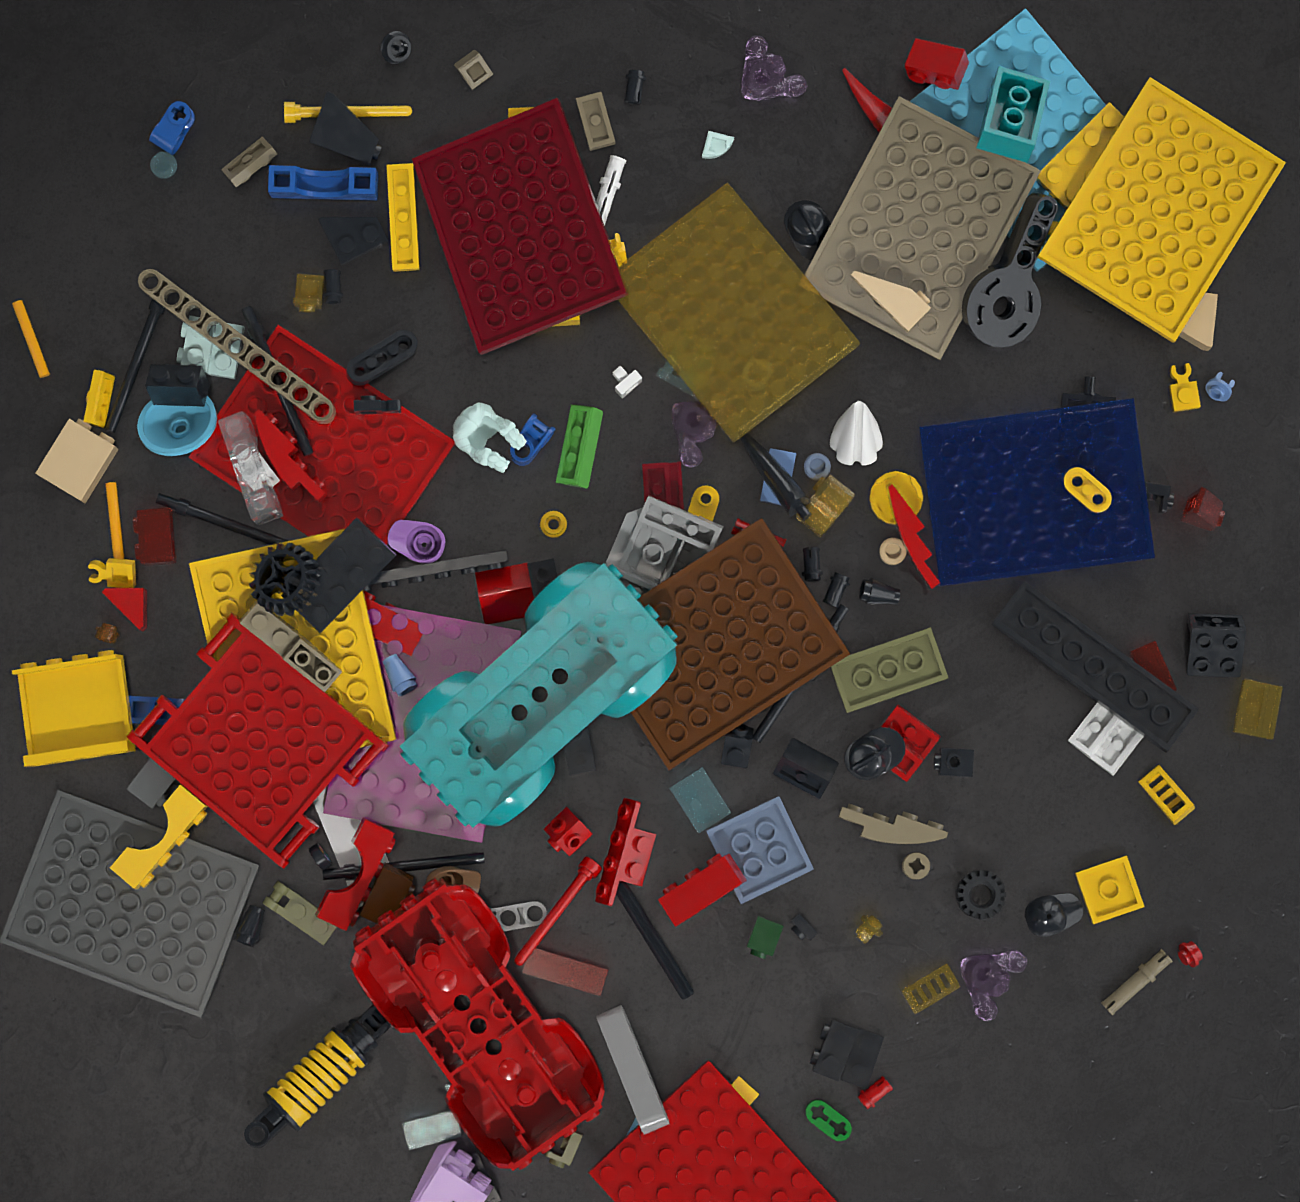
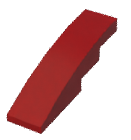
M889 483L886 486L900 538L913 564L929 588L933 589L940 581L924 562L932 556V553L916 534L925 526L893 484Z

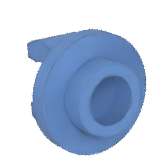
M1219 372L1213 379H1210L1205 387L1208 395L1216 401H1227L1232 394L1231 389L1235 384L1234 380H1231L1229 384L1221 380L1222 372Z

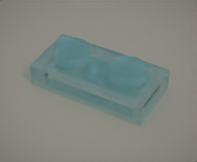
M450 1111L402 1123L409 1150L462 1136L460 1126Z

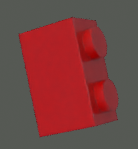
M915 38L906 60L905 68L909 79L916 83H930L941 89L951 88L958 90L969 61L965 49Z

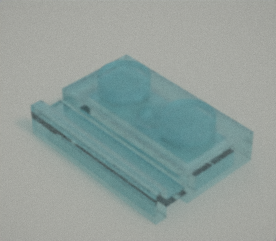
M703 767L670 787L671 792L698 834L731 813Z

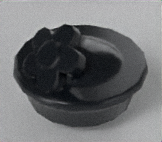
M399 31L388 33L381 42V54L391 64L402 63L411 53L410 39L406 34Z

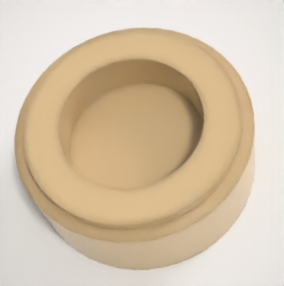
M898 538L886 539L879 549L880 558L888 565L901 563L907 552L903 542Z

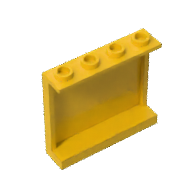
M114 650L97 652L98 657L88 658V654L72 656V661L62 662V658L46 660V665L37 666L36 662L20 664L21 669L12 670L13 675H18L28 755L23 756L24 767H36L136 751L135 744L126 737L133 730L123 655L114 654Z

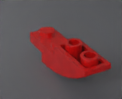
M258 409L255 412L260 439L276 471L293 491L302 484L321 503L327 497L323 491L326 486L317 476L311 479L304 472L308 467L298 457L294 460L291 458L299 451L294 446L297 440L287 430L282 433L275 426L279 422L269 411L264 414Z

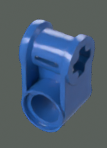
M176 101L172 103L160 122L153 129L149 141L169 154L174 155L194 124L195 114L193 110L184 102ZM178 112H184L186 114V117L184 119H178L176 114Z
M535 413L528 419L520 432L527 441L524 446L530 450L529 455L525 458H519L515 455L516 448L510 447L512 461L519 466L530 464L556 430L554 427H548L538 420V416Z

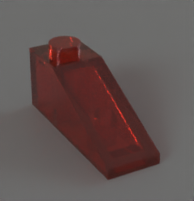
M1200 487L1189 495L1181 521L1212 531L1216 526L1220 527L1225 515V511H1222L1224 503L1208 489Z

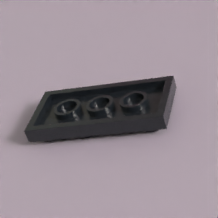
M356 517L316 559L319 563L317 570L321 571L322 574L316 580L322 586L315 587L314 589L318 596H311L309 598L312 605L307 606L303 604V612L298 613L321 633L396 554ZM285 593L281 595L283 598L287 597Z

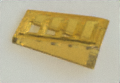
M945 964L900 991L912 1012L917 1014L961 986L948 964ZM941 973L945 974L951 985L947 989L939 976ZM933 978L941 989V992L938 994L930 982ZM923 984H926L932 995L929 999L921 988ZM917 990L923 1001L921 1004H918L911 991Z

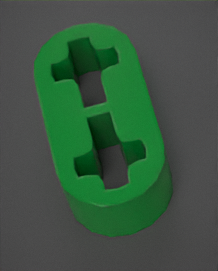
M815 1099L807 1104L805 1109L807 1119L835 1141H844L850 1136L852 1131L850 1122L826 1102ZM822 1105L824 1107L822 1112L828 1116L827 1120L824 1121L821 1117L813 1119L811 1117L813 1115V1112L810 1110L811 1107L815 1106L818 1108ZM831 1119L837 1124L845 1123L844 1129L846 1133L844 1135L841 1133L837 1136L833 1134L835 1129L828 1124Z

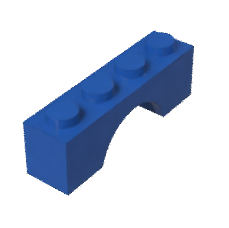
M269 165L268 193L271 198L378 200V172L376 168L349 167L337 171H316L297 166Z

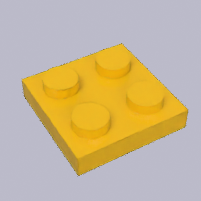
M1127 856L1075 873L1092 924L1145 907Z

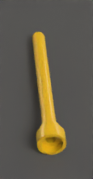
M284 102L285 123H296V120H301V118L318 117L321 107H301V104H295V102ZM347 106L357 117L410 116L412 114L410 106Z

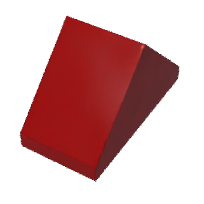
M105 588L102 591L139 630L144 631L147 628L146 589Z

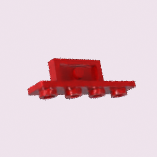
M624 798L619 806L615 830L610 837L611 845L603 863L604 870L601 881L596 888L595 902L612 906L619 881L641 887L643 885L656 834L634 828L641 804L639 801Z

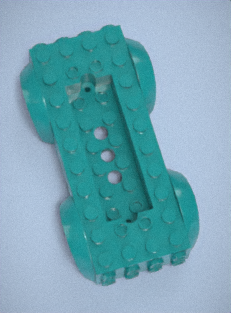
M583 562L559 575L538 594L525 613L527 632L480 675L470 671H462L442 681L428 692L406 716L403 723L405 742L399 746L403 750L400 753L409 765L416 764L421 770L419 776L428 786L433 783L439 790L437 796L446 806L451 804L458 811L455 816L465 827L469 824L473 828L478 823L497 827L512 820L525 810L550 783L555 772L553 756L598 715L603 714L619 718L635 710L649 699L673 672L677 662L675 647L677 643L675 639L678 636L668 625L662 627L656 620L659 617L658 613L649 604L646 607L642 605L638 600L641 597L640 593L631 584L627 587L620 580L623 574L614 564L608 567L606 563L601 565ZM562 668L568 673V679L564 684H556L553 681L552 673L555 669ZM541 686L547 690L548 697L545 701L537 702L533 699L532 691L535 687ZM519 704L525 706L528 712L527 717L521 721L514 719L512 716L513 707Z

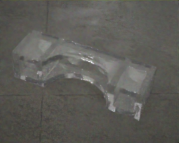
M241 411L218 420L251 519L259 526L283 517L276 492L267 477L259 455L258 440L251 419Z

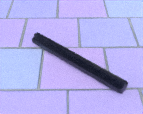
M619 882L616 895L682 1000L687 999L693 995V989L627 883Z

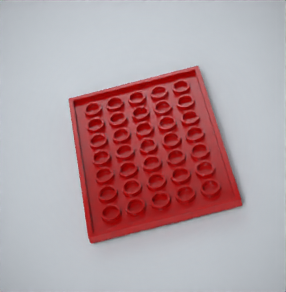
M277 325L267 340L273 358L328 398L336 409V416L332 422L320 424L294 405L314 453L304 457L297 441L294 446L299 451L291 458L294 460L298 457L308 467L304 472L311 479L317 476L326 486L323 491L327 497L319 503L302 484L293 491L272 465L260 439L255 412L258 409L264 414L269 411L278 420L279 423L275 426L282 433L287 430L295 439L296 437L277 392L248 370L217 414L216 427L210 438L199 448L193 450L189 458L308 537L345 529L358 517L388 546L390 528L396 521L406 519L455 446L454 440L403 406H401V413L356 415L354 412V400H360V396H376V400L381 401L392 399L368 383L362 386L352 384L347 379L345 368L280 325ZM261 356L256 357L252 362L254 369H260L264 366ZM280 372L285 383L287 379L286 373ZM305 388L298 389L295 393V400H305L308 396V390ZM326 404L319 405L316 409V415L318 417L327 416L330 410L329 406ZM253 448L260 452L267 464L280 479L271 490L263 493L261 496L255 493L234 464Z
M709 1060L700 1066L662 1102L670 1124L645 1135L638 1124L588 1171L614 1202H837Z

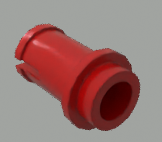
M881 1076L865 1091L861 1090L858 1099L868 1110L870 1107H876L875 1103L892 1091L893 1088Z

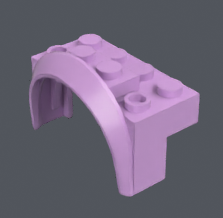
M452 1141L438 1145L410 1202H485L494 1186L490 1185L491 1179L479 1171L476 1175L471 1172L475 1166L471 1162L473 1158L460 1149L457 1152L453 1151L457 1142Z

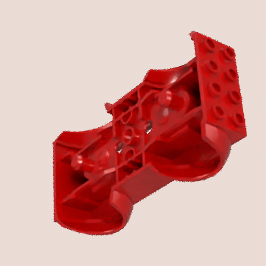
M434 878L422 887L424 890L416 897L414 894L409 895L400 902L401 906L395 912H392L391 909L377 918L379 922L375 926L370 928L367 925L355 934L356 938L353 940L355 951L350 967L359 985L381 1015L400 1033L415 1032L450 1081L451 1085L445 1097L446 1104L461 1129L475 1147L496 1167L511 1168L512 1171L516 1168L521 1170L533 1161L532 1157L537 1153L541 1152L544 1154L555 1146L554 1141L561 1136L566 1138L572 1135L578 1129V1124L584 1120L589 1122L600 1114L599 1109L602 1108L601 1103L605 1092L603 1077L591 1051L575 1029L561 1018L542 1019L506 968L510 958L509 943L499 921L485 901L467 885H448L443 878L439 881ZM466 995L470 999V1006L466 1010H458L454 1006V1000L457 996ZM476 1018H481L486 1022L485 1029L479 1033L473 1032L470 1029L472 1020ZM496 1039L500 1041L502 1048L498 1054L491 1055L486 1051L485 1046L489 1040Z

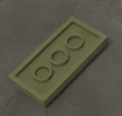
M931 627L851 654L830 667L846 713L948 679Z

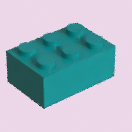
M999 66L991 84L976 148L1028 163L1036 145L1050 81Z

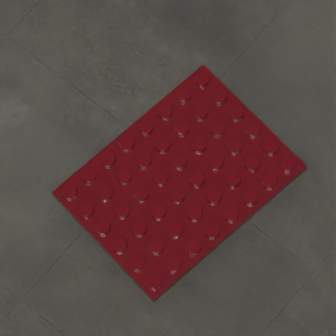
M558 98L412 158L475 344L481 355L629 295Z

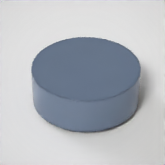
M821 453L811 454L804 463L806 476L815 481L826 478L831 469L829 459Z

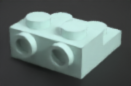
M189 316L190 321H196L200 318ZM183 322L181 337H185L184 348L179 347L177 363L181 365L193 364L202 366L206 375L236 379L238 363ZM219 324L213 325L209 332L212 337H217L222 333V326ZM229 324L243 335L244 326ZM241 340L232 343L231 352H240Z

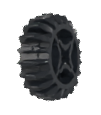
M277 543L276 549L268 547V555L259 554L262 560L260 563H253L257 569L256 572L249 573L250 577L255 579L249 583V586L254 589L251 595L257 599V603L260 606L265 607V611L270 614L275 612L278 616H283L284 614L293 616L295 610L303 612V604L307 606L312 605L309 598L311 596H318L314 589L315 587L322 586L316 580L322 574L321 571L317 570L319 563L313 559L314 556L311 552L293 543H287L286 546L282 543ZM297 560L299 564L287 567L283 562ZM276 592H284L287 597L274 599L272 595Z

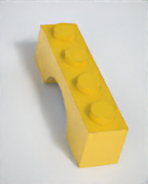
M181 784L163 804L168 817V828L163 839L154 847L145 850L127 847L110 867L112 871L134 889H139L140 886L145 888L154 878L152 872L158 865L163 867L172 857V854L169 852L176 844L180 847L190 834L187 831L193 824L198 826L208 814L205 812L208 806Z

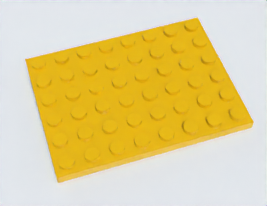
M1150 77L1037 258L1174 343L1286 162Z
M345 529L282 542V544L285 546L287 543H293L296 546L300 545L306 551L311 552L314 556L313 559L316 560ZM277 544L189 563L207 644L227 622L226 618L231 612L241 619L257 599L251 595L254 589L249 586V583L255 579L250 577L249 573L256 572L257 568L254 567L253 563L261 562L262 559L259 554L268 555V547L276 549ZM297 560L283 562L287 567L299 564ZM363 590L321 633L296 610L293 616H288L287 614L280 616L342 670V673L326 692L386 742L396 740V733ZM276 592L272 596L274 599H283L281 595L284 592ZM235 628L213 654V657L219 661L241 635V632ZM366 739L360 748L373 745V743Z

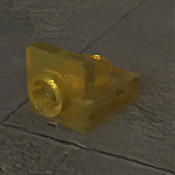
M297 274L295 298H293V304L295 307H299V311L313 313L315 309H322L324 276Z

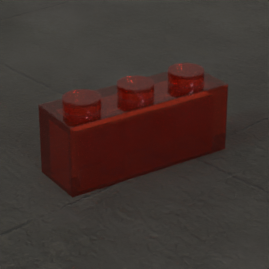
M535 948L526 960L522 973L601 996L609 969Z

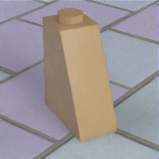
M1204 294L1179 335L1204 351H1209L1213 345L1218 294Z

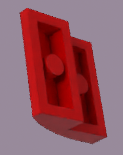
M899 704L881 726L897 731L904 739L906 745L905 755L902 761L891 771L907 782L941 736Z

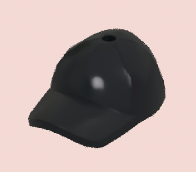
M1071 893L1046 895L1031 901L1025 909L1024 917L1029 930L1034 935L1049 937L1079 922L1083 916V906L1079 898ZM1047 914L1051 915L1050 919H1047Z

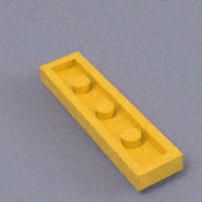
M414 164L387 165L393 272L420 270Z

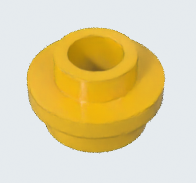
M550 511L541 518L540 527L546 536L557 538L566 531L567 521L562 513ZM551 520L558 521L559 526L557 529L549 528L548 525Z

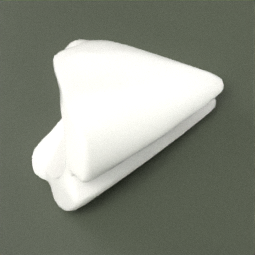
M861 401L853 403L838 419L830 438V447L837 452V460L846 465H853L855 461L860 462L861 465L872 464L877 459L876 452L883 445L878 423L867 405Z

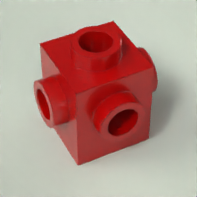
M567 807L543 829L550 836L547 842L557 852L562 849L569 857L592 835L589 829Z

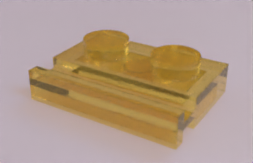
M1243 679L1233 732L1273 740L1283 687Z

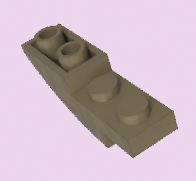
M257 600L239 620L241 625L282 656L284 661L323 692L342 673V670L280 616L265 611V607L260 606Z
M848 804L847 808L841 807L838 818L863 826L859 837L878 842L920 844L947 838L948 832L943 831L944 825L930 820L927 825L917 822L918 816L904 811L902 816L895 815L892 824L888 823L889 817L877 813L870 817L862 814L863 808Z

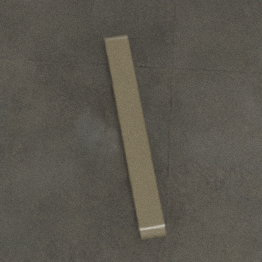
M146 269L140 273L138 277L139 287L149 297L316 422L328 424L334 420L336 409L328 398L158 271ZM150 277H157V286L153 289H147L146 281ZM171 293H179V301L174 305H169L167 303L168 296ZM195 308L200 309V318L196 321H190L188 319L189 312ZM216 324L221 325L222 333L217 337L210 336V328ZM234 341H243L244 347L239 353L231 352V345ZM258 356L264 357V366L260 369H254L252 367L253 359ZM279 372L286 373L287 379L285 383L275 385L273 382L274 376ZM300 388L308 390V396L303 401L295 400V393ZM322 404L328 405L330 408L328 415L318 417L316 415L317 407Z

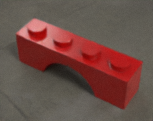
M362 818L351 840L361 857L360 872L349 886L339 890H326L315 913L317 918L347 931L349 926L353 927L360 914L356 910L361 901L365 903L372 890L368 886L373 877L378 878L384 865L381 863L385 852L389 854L395 844L396 839L393 838L395 834L393 831L367 818Z

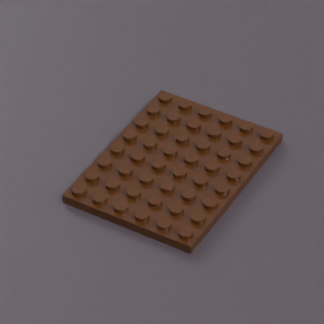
M763 518L755 521L653 587L638 599L644 607L649 604L658 613L659 617L656 620L662 627L668 625L678 636L675 639L677 646H675L677 662L665 683L631 713L668 770H670L850 655L849 650Z

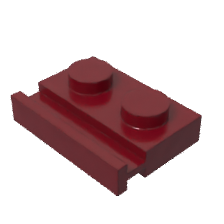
M681 461L642 464L644 501L646 502L647 497L651 496L684 510Z

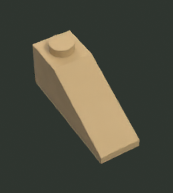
M857 271L851 274V277L907 333L931 310V307L928 305L931 301L920 290L915 293L910 288Z

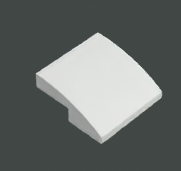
M1096 703L1068 741L1114 776L1143 736L1099 703Z

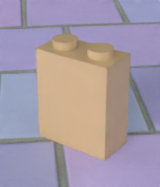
M69 419L35 474L86 504L119 449L113 445L115 442L113 438L103 432L99 436L90 431L92 426L81 419H78L77 422Z

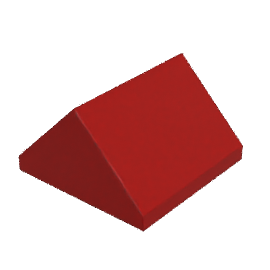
M527 563L475 572L478 596L485 624L490 625L525 618V613L534 600Z

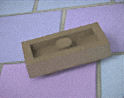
M602 92L576 98L589 150L592 151L614 145L615 139Z
M261 137L221 170L233 185L237 187L249 180L251 175L261 167L269 164L277 153Z

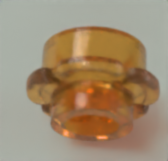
M102 623L101 627H95V630H97L95 638L109 644H115L117 638L121 635L117 633L118 628L110 624Z

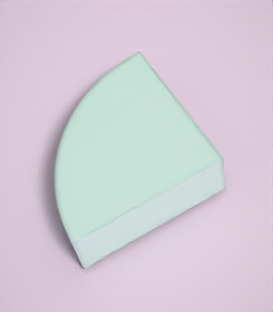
M708 131L702 158L712 159L723 155L732 146L734 137Z

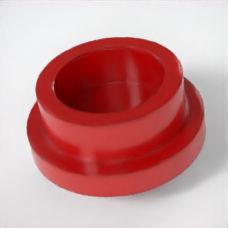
M1192 941L1188 943L1183 942L1179 945L1178 956L1181 962L1193 968L1198 966L1199 961L1203 958L1198 946Z

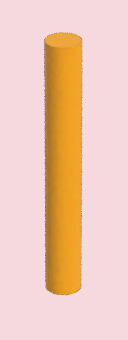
M22 300L16 301L12 305L40 378L46 377L50 373Z
M116 482L106 483L113 558L124 559Z

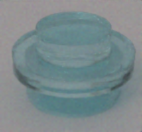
M168 152L157 153L151 160V171L158 178H170L177 170V161Z

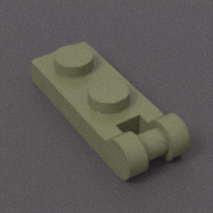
M277 880L273 886L274 891L270 897L266 896L262 903L325 946L337 927L317 918L315 913L318 907ZM283 895L290 899L285 908L278 903Z

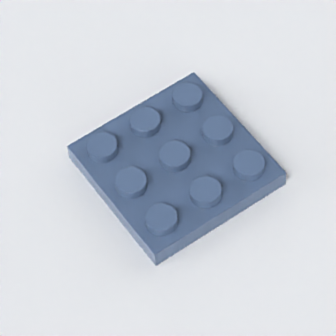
M779 796L706 831L716 853H720L722 857L730 853L747 880L734 889L740 904L814 870Z

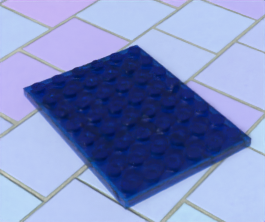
M1134 398L920 427L940 587L1155 559ZM1076 467L1085 469L1110 491L1112 500L1106 511L1101 513L1090 511L1066 490L1064 477L1070 469ZM1075 477L1072 480V484L1076 487L1081 486L1083 483L1080 477ZM1095 495L1092 498L1095 504L1103 502L1101 495Z

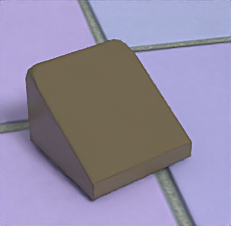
M476 50L471 51L454 64L457 71L472 90L493 75L480 53Z

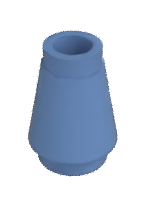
M397 654L391 655L383 661L392 691L396 692L398 696H403L417 687L416 677Z

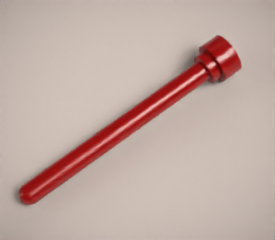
M589 857L583 858L578 865L577 877L514 959L516 965L521 966L526 962L586 881H590L592 878L595 879L602 868L597 862Z

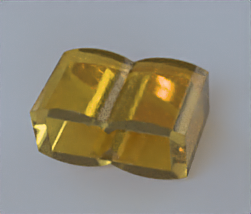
M832 475L827 479L822 476L813 487V490L816 492L810 498L811 502L806 505L812 514L811 517L803 521L799 514L796 516L801 523L820 538L855 498V494Z

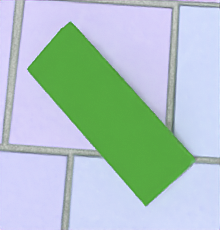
M571 404L556 483L586 489L589 487L603 416L602 410L595 407Z

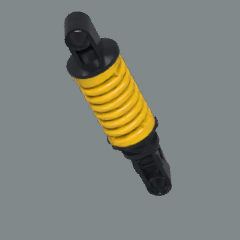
M374 1005L365 1011L358 1021L353 1018L349 1020L348 1026L342 1031L332 1027L331 1031L324 1037V1043L316 1044V1050H310L308 1057H303L300 1060L301 1065H294L293 1072H287L285 1079H280L277 1082L278 1089L273 1087L263 1093L269 1106L246 1127L244 1137L249 1146L252 1148L264 1147L286 1125H289L298 1132L304 1122L311 1118V1114L305 1108L315 1114L318 1111V1107L314 1103L316 1102L319 1106H324L326 1103L322 1095L327 1099L333 1097V1092L329 1088L338 1092L341 1089L337 1082L338 1080L342 1084L348 1083V1078L345 1075L346 1072L350 1076H355L357 1073L354 1069L355 1067L363 1068L369 1064L365 1055L370 1049H375L378 1046L375 1040L380 1038L391 1027ZM261 1128L264 1130L265 1137L261 1142L256 1143L250 1140L249 1133L252 1129Z

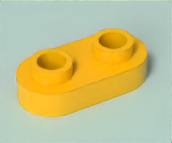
M1076 467L1070 469L1065 474L1064 486L1066 490L1087 509L1094 513H1101L1109 508L1112 500L1110 491L1083 468ZM1075 477H1080L1083 483L1081 486L1076 487L1072 484V480ZM1095 495H1101L1103 502L1095 504L1092 498Z
M711 486L697 488L693 494L688 512L713 521L719 504L718 492ZM704 494H708L711 497V501L707 504L701 501V496Z

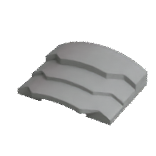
M648 496L644 507L626 514L606 564L608 567L614 564L623 574L620 580L627 587L631 584L640 595H643L714 549L724 526Z

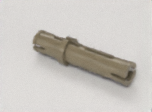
M1162 949L1145 965H1139V970L1101 1002L1112 1016L1149 982L1153 983L1156 980L1155 976L1173 962L1169 956L1164 958L1166 953Z

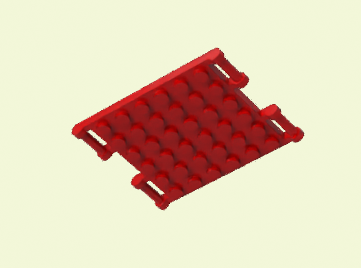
M231 612L226 618L227 622L205 648L201 647L196 653L200 659L212 668L179 708L167 697L161 695L156 700L157 705L135 730H131L126 737L277 865L285 869L290 863L289 859L311 833L315 834L319 829V826L303 813L337 774L355 787L360 781L358 779L381 751L385 752L389 744L326 691L323 692L284 661L282 656L241 625L239 622L240 618ZM236 628L241 632V635L218 661L213 657V654ZM167 711L171 717L148 743L143 737L161 715ZM366 739L373 743L350 771L344 767ZM296 821L299 822L303 827L281 853L276 851L274 847Z

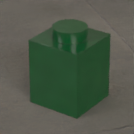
M757 916L746 946L751 948L750 954L762 959H766L767 955L773 957L784 926Z

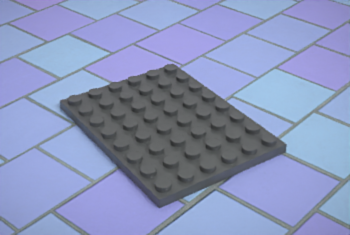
M57 790L1 935L0 943L203 1018L233 939L234 930L239 923L260 865L187 838L180 847L177 844L169 852L172 854V857L163 867L159 865L152 872L154 878L145 888L140 886L139 889H134L112 871L110 867L127 847L139 850L152 848L163 839L167 830Z

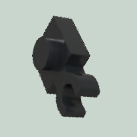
M371 395L360 396V400H354V412L356 415L401 413L400 400H376V396Z

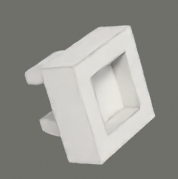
M619 366L612 372V375L619 382L615 386V391L621 398H624L642 382V377L636 370L628 375Z

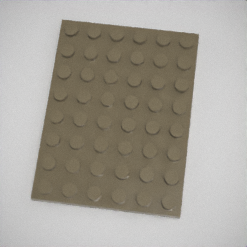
M899 96L804 274L799 287L940 361L963 318L962 301L967 287L978 274L988 269V266H991L1041 170L1026 162L977 149L978 137ZM857 271L910 288L915 293L920 290L931 301L928 304L931 310L907 333L851 277V274Z

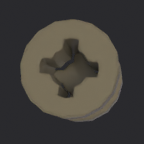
M911 853L904 858L902 870L908 878L921 879L928 874L930 862L924 854Z

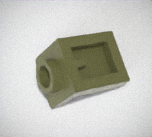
M575 1131L572 1135L563 1139L560 1147L561 1150H564L563 1155L552 1150L546 1152L545 1156L550 1158L549 1163L560 1168H564L565 1164L570 1166L583 1133Z

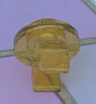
M863 915L861 917L863 924L855 931L858 934L857 937L865 944L872 938L873 934L878 937L883 934L881 931L883 925L873 915L870 917Z

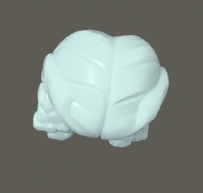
M480 402L464 409L453 424L455 445L469 454L476 463H480L483 466L488 465L501 473L505 472L510 461L500 456L499 453L492 452L490 448H484L487 439L491 438L496 432H499L517 450L527 442L524 436L519 433V430L515 428L516 425L513 422L496 415L490 405Z

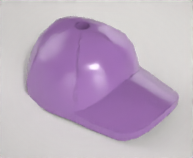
M398 520L390 528L388 544L392 549L413 561L432 563L437 561L444 551L445 536L439 528L432 524ZM423 543H426L427 546H426V547H422V544H423Z

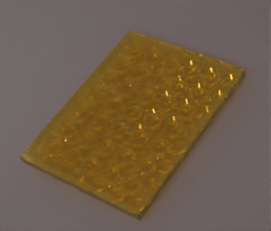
M728 182L619 267L629 295L618 299V302L733 443L860 345L859 340Z

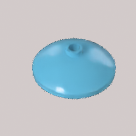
M208 396L204 407L153 405L152 401H150L143 408L137 424L138 434L145 447L156 454L164 456L183 455L199 448L210 438L216 427L217 412L212 400Z

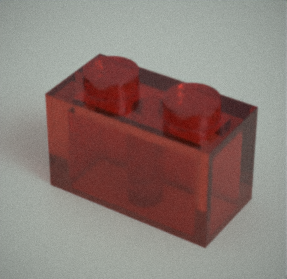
M170 508L137 510V517H133L134 533H138L139 544H135L136 560H140V564L143 566L175 564L173 510Z

